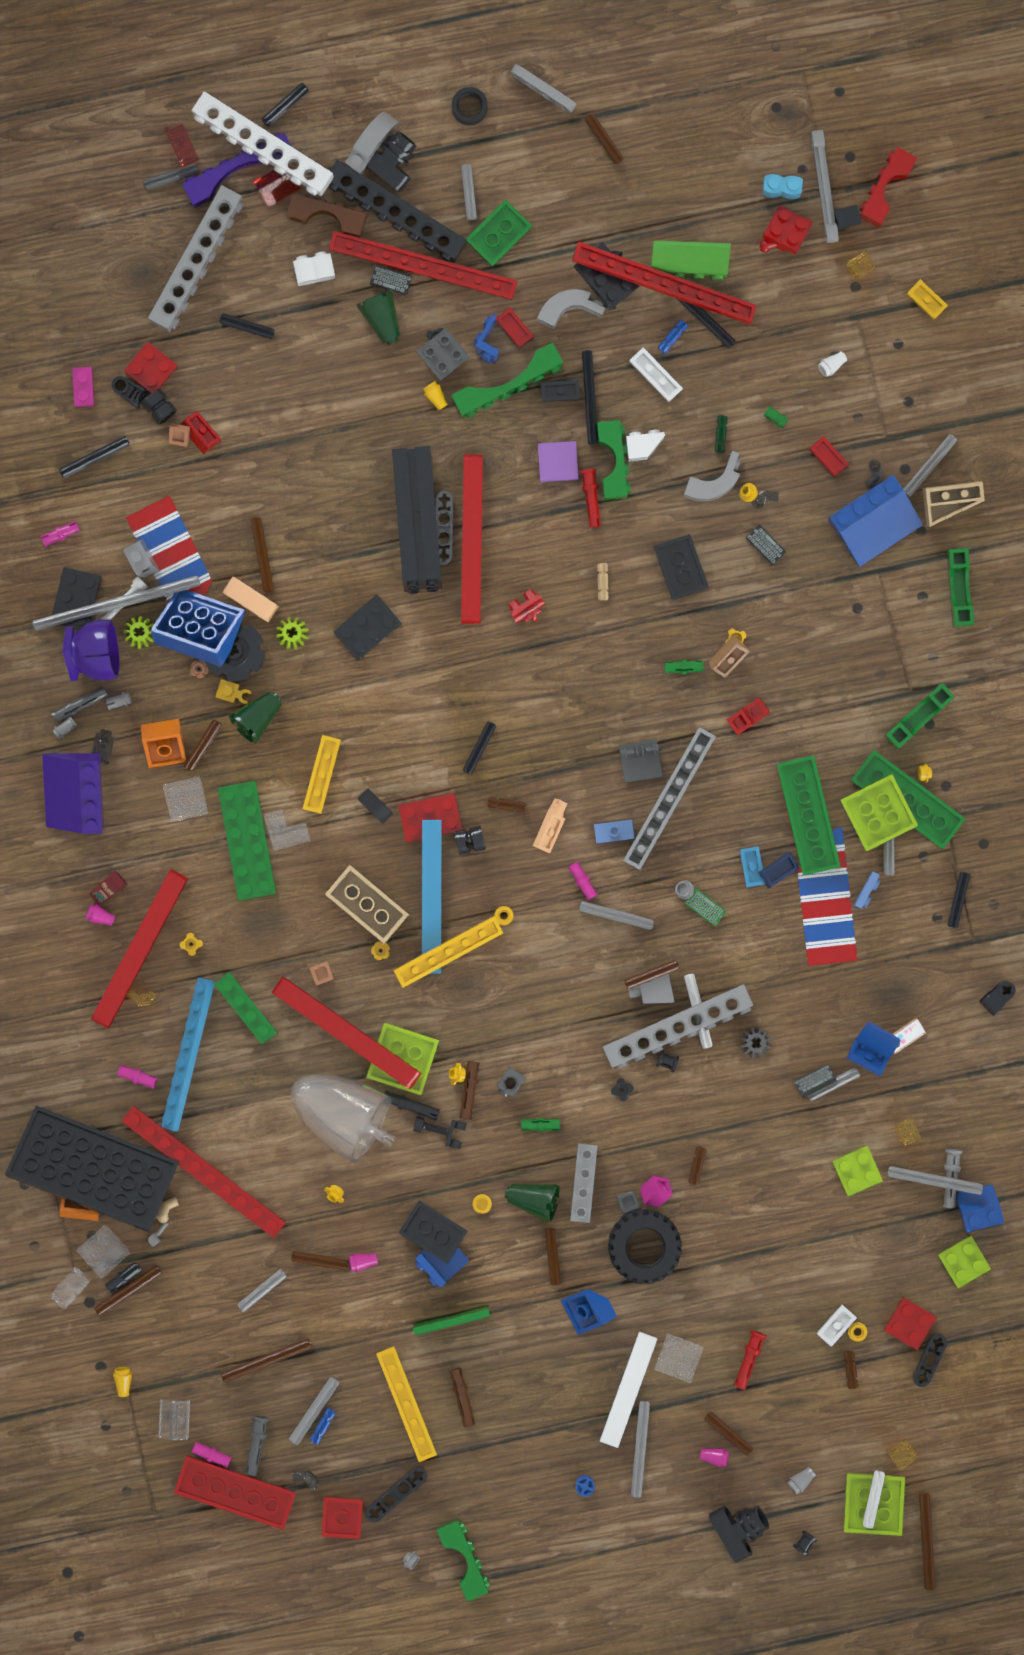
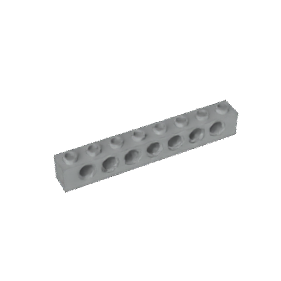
M221 185L148 317L150 322L168 332L172 328L175 329L177 327L180 313H184L188 307L189 302L187 300L190 295L193 296L198 288L196 285L198 280L204 278L208 262L212 263L214 260L217 246L223 244L226 230H230L234 224V215L236 212L239 213L244 205L241 195ZM223 206L230 208L226 214L220 213V209ZM213 223H220L221 227L218 230L214 231L211 229ZM209 239L212 242L209 247H203L201 245L202 241ZM195 256L202 257L200 263L195 264L192 262ZM191 272L193 277L191 280H184V274ZM183 289L184 294L181 297L174 296L175 290ZM169 305L175 307L174 312L171 314L165 313V308Z
M701 727L698 728L623 862L640 871L713 743L715 735Z
M745 984L604 1045L603 1049L611 1067L616 1066L617 1069L627 1066V1061L633 1058L636 1062L645 1058V1053L652 1051L654 1054L663 1050L662 1046L667 1043L670 1046L681 1042L680 1038L683 1036L693 1037L699 1034L697 1031L699 1029L705 1028V1030H709L715 1027V1022L722 1020L724 1023L733 1019V1014L738 1012L741 1015L751 1011L750 1007L754 1004ZM729 999L737 1001L736 1009L731 1010L727 1007L726 1003ZM711 1007H717L720 1010L718 1017L710 1016L709 1009ZM698 1014L702 1017L700 1025L692 1023L691 1017ZM681 1022L684 1025L682 1033H677L674 1030L675 1023ZM658 1030L666 1032L667 1038L660 1041L657 1039L656 1033ZM640 1038L648 1039L649 1046L647 1048L639 1046ZM622 1046H629L632 1050L631 1055L624 1056L621 1053Z

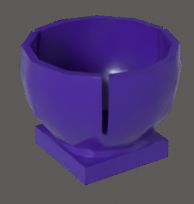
M99 619L88 622L76 633L73 626L65 627L62 652L70 681L78 680L80 673L94 680L110 681L118 679L120 671L119 646L116 630L111 620Z

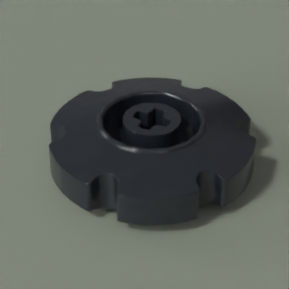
M241 622L232 649L237 647L239 653H235L232 656L230 652L221 667L208 662L206 664L211 672L219 678L222 675H226L229 682L245 681L250 678V671L258 672L263 665L265 651L260 650V645L264 644L260 633L253 626L248 625V627L243 628Z

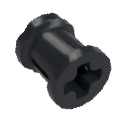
M661 1050L656 1066L665 1067L674 1073L679 1056L673 1057Z
M803 1530V1535L793 1547L808 1556L809 1549L814 1542H817V1539Z

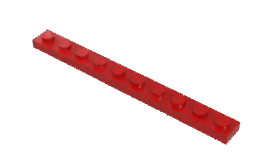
M337 231L333 232L329 250L509 300H513L518 282L517 280Z
M578 242L572 258V261L743 323L749 325L752 323L757 306L755 304L582 242Z
M132 1106L122 1119V1122L167 1157L179 1161L178 1165L273 1238H275L286 1223L135 1106Z

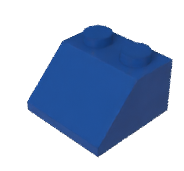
M993 1184L983 1186V1191L980 1195L963 1191L956 1193V1200L965 1232L1004 1223L1000 1203Z

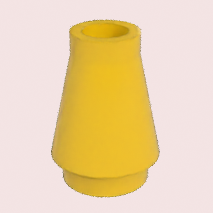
M436 381L423 388L424 395L438 411L448 405L440 384H437Z
M129 1367L115 1368L113 1377L118 1396L127 1397L129 1396L132 1372H130Z

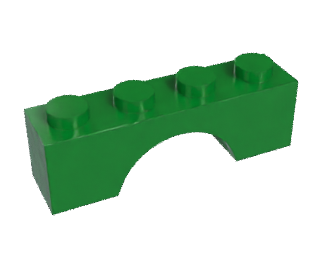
M620 420L597 422L598 443L609 448L616 460L615 469L602 481L604 501L626 499L627 493H631L630 482H626V474H629L628 463H624V455H627L626 444H622V437L625 436L624 425L620 424Z
M968 548L949 549L946 553L952 628L972 627L975 623L969 588Z
M941 683L886 733L884 737L898 750L953 700L955 696Z
M228 972L214 984L261 1044H264L278 1033L231 972Z
M457 1518L437 1527V1533L444 1548L458 1550L467 1561V1572L459 1584L468 1602L489 1593L488 1587H490L487 1576H483L480 1569L483 1566L479 1557L475 1559L472 1552L475 1551L472 1540H467L465 1533L468 1531L464 1522L460 1523Z

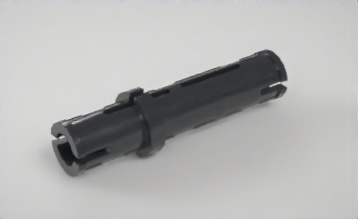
M385 1090L382 1102L397 1106V1109L401 1110L403 1108L435 1121L440 1109L406 1098V1095L402 1094L400 1096L388 1090Z

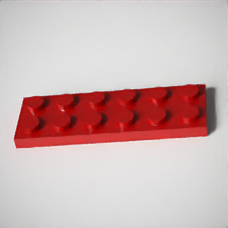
M186 1455L174 1490L175 1494L282 1530L285 1528L296 1495L295 1491Z

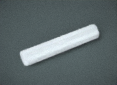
M878 1470L874 1472L863 1520V1526L866 1528H873L884 1482L885 1473Z

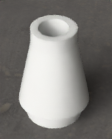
M840 351L838 354L822 359L818 364V368L823 376H832L847 361V358Z

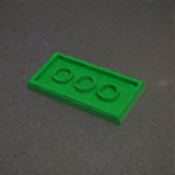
M489 1306L415 1324L413 1326L414 1335L417 1336L487 1318L490 1316Z

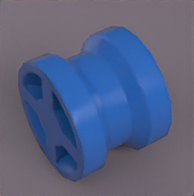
M581 1475L576 1480L575 1487L579 1495L589 1496L593 1493L595 1486L590 1476Z

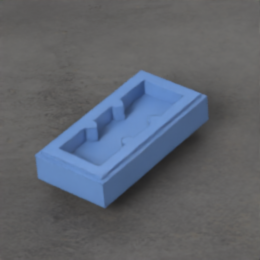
M632 820L594 824L596 844L634 839Z

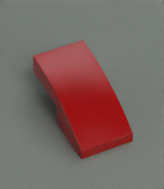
M759 697L728 718L727 721L734 732L739 735L771 712Z

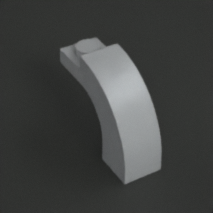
M385 111L380 113L358 138L345 163L357 172L362 173L374 153L389 136H392L400 122Z
M578 289L566 290L554 295L545 303L537 317V322L555 329L562 314L570 309H582L602 318L605 307L597 300L589 301L591 297L590 292Z
M731 452L724 473L716 480L703 481L690 476L683 497L694 501L706 502L716 500L727 494L734 487L740 475L733 471L734 469L738 470L741 459H738L739 453Z

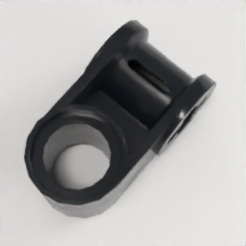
M118 376L112 381L114 393L138 409L141 407L140 403L145 395L149 394L147 390L132 383L125 377ZM124 382L126 387L124 390L119 391L116 389V384Z
M1001 981L979 1003L994 1016L1015 995V986L1009 981ZM1003 986H1010L1008 988V990L1010 991L1008 994H1002V992L1004 991L1002 988Z

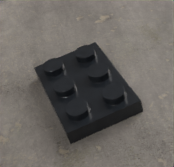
M603 242L596 247L612 253ZM578 263L573 266L609 311L639 288L637 284Z
M690 534L654 546L672 601L709 588Z
M63 567L52 615L95 604L101 576ZM92 616L59 625L64 627L73 626L74 629L80 630L86 623L91 622Z
M376 594L333 632L359 661L402 623Z
M420 1200L399 1231V1234L446 1264L449 1263L468 1233L466 1229Z

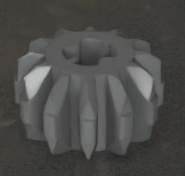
M750 1027L751 1034L745 1030L743 1033L747 1038L740 1037L741 1041H746L745 1044L740 1045V1048L747 1047L743 1054L747 1055L751 1051V1059L754 1058L755 1053L757 1058L761 1059L760 1052L762 1051L764 1055H767L768 1052L764 1048H772L771 1045L766 1044L772 1038H764L768 1031L760 1034L761 1027L757 1028L756 1033L754 1027ZM758 1037L760 1039V1046L758 1048L754 1046L753 1048L751 1040Z

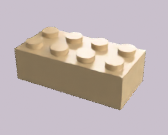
M351 865L347 867L325 894L384 944L409 916L406 911Z

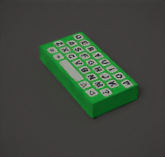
M696 888L693 895L684 903L714 927L726 913V910Z

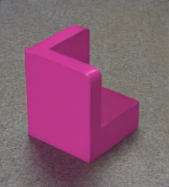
M652 1176L640 1188L643 1202L646 1205L660 1207L673 1195L669 1179Z

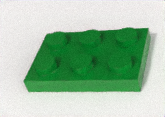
M505 199L466 239L467 243L493 267L533 226Z

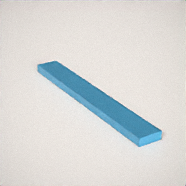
M422 820V954L441 944L442 820ZM441 967L429 974H441Z

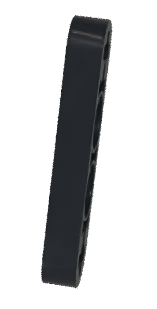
M421 1466L412 1468L371 1503L365 1513L367 1520L373 1523L380 1521L420 1487L427 1479L426 1469ZM415 1471H417V1472H421V1471H422V1472H423V1474H422V1478H423V1479L420 1480L419 1478H417V1479L413 1482L414 1484H416V1485L413 1487V1486H412V1483H411L408 1479H406V1478L409 1476L410 1479H412V1478L415 1477V1473H414ZM407 1483L409 1491L401 1493L398 1490L399 1484ZM387 1495H391L395 1499L394 1504L391 1506H387L383 1501ZM380 1502L386 1511L383 1512V1509L378 1512L377 1518L375 1516L370 1517V1509L376 1510L380 1506L377 1503Z

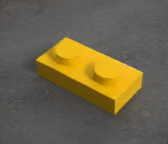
M921 279L906 294L933 320L948 306Z

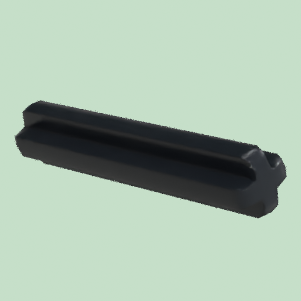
M300 83L262 117V122L266 126H270L308 92V87L304 83Z
M224 313L220 316V324L268 339H273L275 330L273 328Z
M490 721L486 723L463 768L465 773L469 775L473 773L496 728L494 723Z
M960 872L947 924L949 927L957 928L959 925L970 879L969 873Z

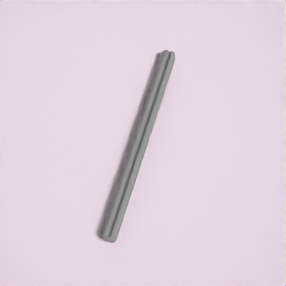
M190 577L33 621V627L37 631L200 586L199 577Z

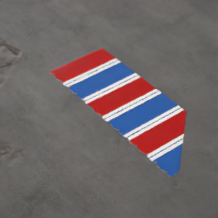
M170 496L125 517L129 521L128 524L133 529V535L137 538V541L144 539L160 570L154 574L159 586L198 576L200 586L187 590L206 596L212 579ZM174 593L165 595V597L167 598V603L170 601Z
M843 827L835 828L832 832L840 868L802 876L801 867L797 871L808 966L858 961L856 957L857 949L855 947L856 940L854 938V922L852 919L853 913L851 910V900L849 899L850 891L848 890L849 882L847 880L848 872L846 871L847 863L845 861Z

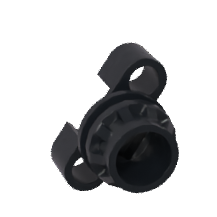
M397 130L394 135L386 139L387 144L384 142L381 144L385 152L382 154L377 150L367 166L390 186L401 192L411 180V177L398 166L401 163L408 166L409 161L407 159L411 160L413 158L417 145Z
M726 1506L709 1513V1519L735 1563L752 1555V1549L747 1540L752 1543L762 1537L764 1531L769 1529L768 1519L759 1506L754 1508L746 1507L742 1511H737L735 1513L736 1520Z

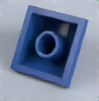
M589 1289L560 1300L578 1335L602 1326L617 1317L609 1299Z

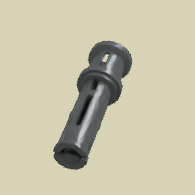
M262 1415L252 1416L254 1422L252 1431L249 1433L251 1444L245 1474L253 1476L258 1474L263 1440L267 1437L265 1433L266 1426L270 1420L269 1417Z

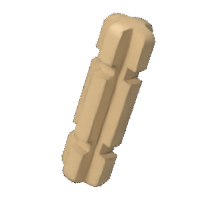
M599 563L597 565V572H599L598 600L606 601L609 598L607 592L608 574H606L608 572L607 563Z

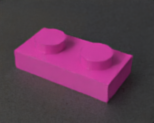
M92 367L73 368L75 407L94 406Z

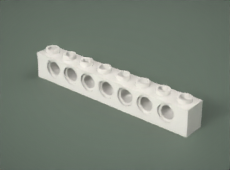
M206 92L202 93L192 109L194 119L201 124L205 122L210 125V129L218 135L221 132L227 136L226 140L234 145L238 143L243 146V151L250 155L254 153L258 156L260 162L265 165L271 164L275 167L274 170L281 175L287 174L291 177L290 180L293 183L306 186V190L314 196L316 194L322 196L334 178L332 172ZM213 111L219 113L215 119L209 118V114ZM227 122L235 123L233 128H225ZM243 132L251 133L248 139H242L241 134ZM260 142L267 144L264 149L257 148V144ZM281 152L283 156L281 159L276 160L273 158L274 153ZM292 162H296L299 164V167L291 170L289 165ZM312 172L315 174V177L312 180H307L305 175Z

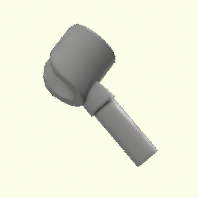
M163 1223L148 1238L151 1247L161 1242L157 1236L163 1232L168 1223Z

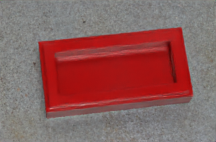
M510 307L497 317V323L519 349L534 338L533 334Z
M824 436L809 448L812 454L833 477H836L849 465Z

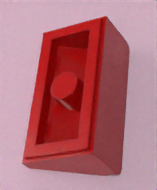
M198 411L185 418L180 424L190 427L189 438L203 454L207 453L222 440Z

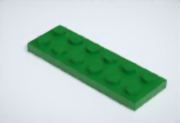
M873 750L850 781L863 789L892 774L918 824L914 829L943 850L966 818Z
M814 755L776 764L802 876L840 868Z
M256 781L218 787L238 901L276 894Z

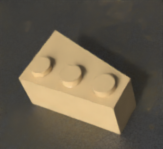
M982 481L922 488L926 526L928 527L985 501Z

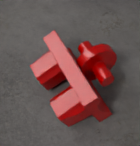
M530 589L523 595L526 599L525 603L520 605L516 599L508 604L516 624L523 619L525 622L532 619L536 623L538 621L536 615L541 613L539 608L545 605L540 594H536Z

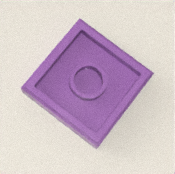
M576 441L538 444L540 482L578 480Z

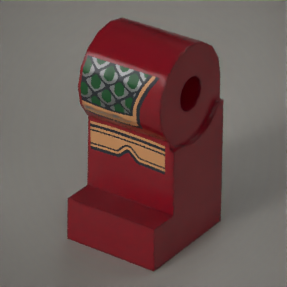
M114 871L99 886L93 889L89 895L100 906L128 884L117 871Z

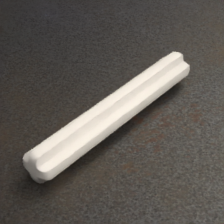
M685 975L684 979L691 1006L693 1007L702 1002L695 975ZM695 1014L696 1025H700L702 1017ZM705 1028L699 1029L698 1033L702 1048L712 1047L713 1044L709 1030H705Z

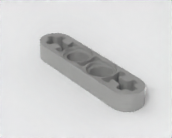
M515 64L510 71L514 78L564 111L572 113L576 107L574 101L523 67Z

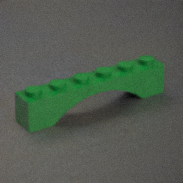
M552 342L537 350L527 368L512 381L492 388L468 386L452 394L451 398L461 417H467L468 419L476 415L477 410L481 408L486 410L492 407L494 401L498 399L503 401L511 396L510 393L516 390L517 392L523 391L528 387L527 384L533 381L534 383L542 381L545 378L544 375L550 372L552 375L562 370L563 361Z

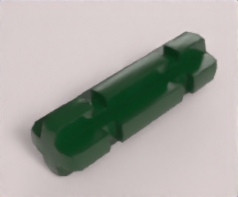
M724 415L717 417L718 426L716 427L715 438L717 443L714 449L716 453L725 452L724 443L726 442L728 417Z

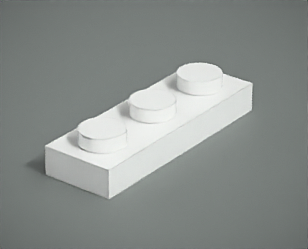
M644 348L629 360L668 403L682 391L683 388Z

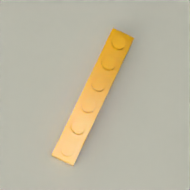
M492 916L394 969L393 972L401 987L404 988L503 934V931L495 916Z
M395 1346L376 1353L418 1461L421 1462L436 1456L437 1452Z

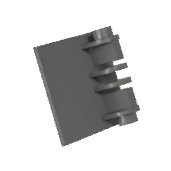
M446 328L416 351L440 381L443 378L449 377L452 371L470 358Z
M657 739L619 745L625 783L663 777Z

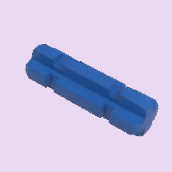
M679 320L676 327H673L664 338V342L660 343L658 349L666 354L670 346L677 341L682 334L681 332H684L688 325L683 320Z
M331 1408L326 1409L323 1414L324 1417L319 1421L315 1433L310 1438L312 1443L317 1445L320 1443L321 1436H324L331 1423L330 1420H333L336 1412Z

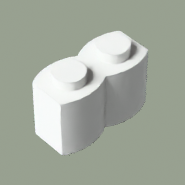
M325 251L315 253L314 257L309 258L307 255H303L293 261L298 286L335 279L330 253L326 254Z

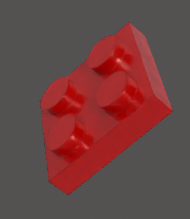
M779 205L762 238L796 255L813 222Z
M147 341L124 372L152 393L162 387L178 366Z
M902 1297L884 1331L918 1350L937 1317Z
M324 1497L321 1537L360 1539L363 1499Z

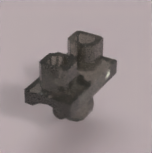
M101 729L100 734L96 733L91 753H101V763L109 765L115 737L111 736L112 731Z

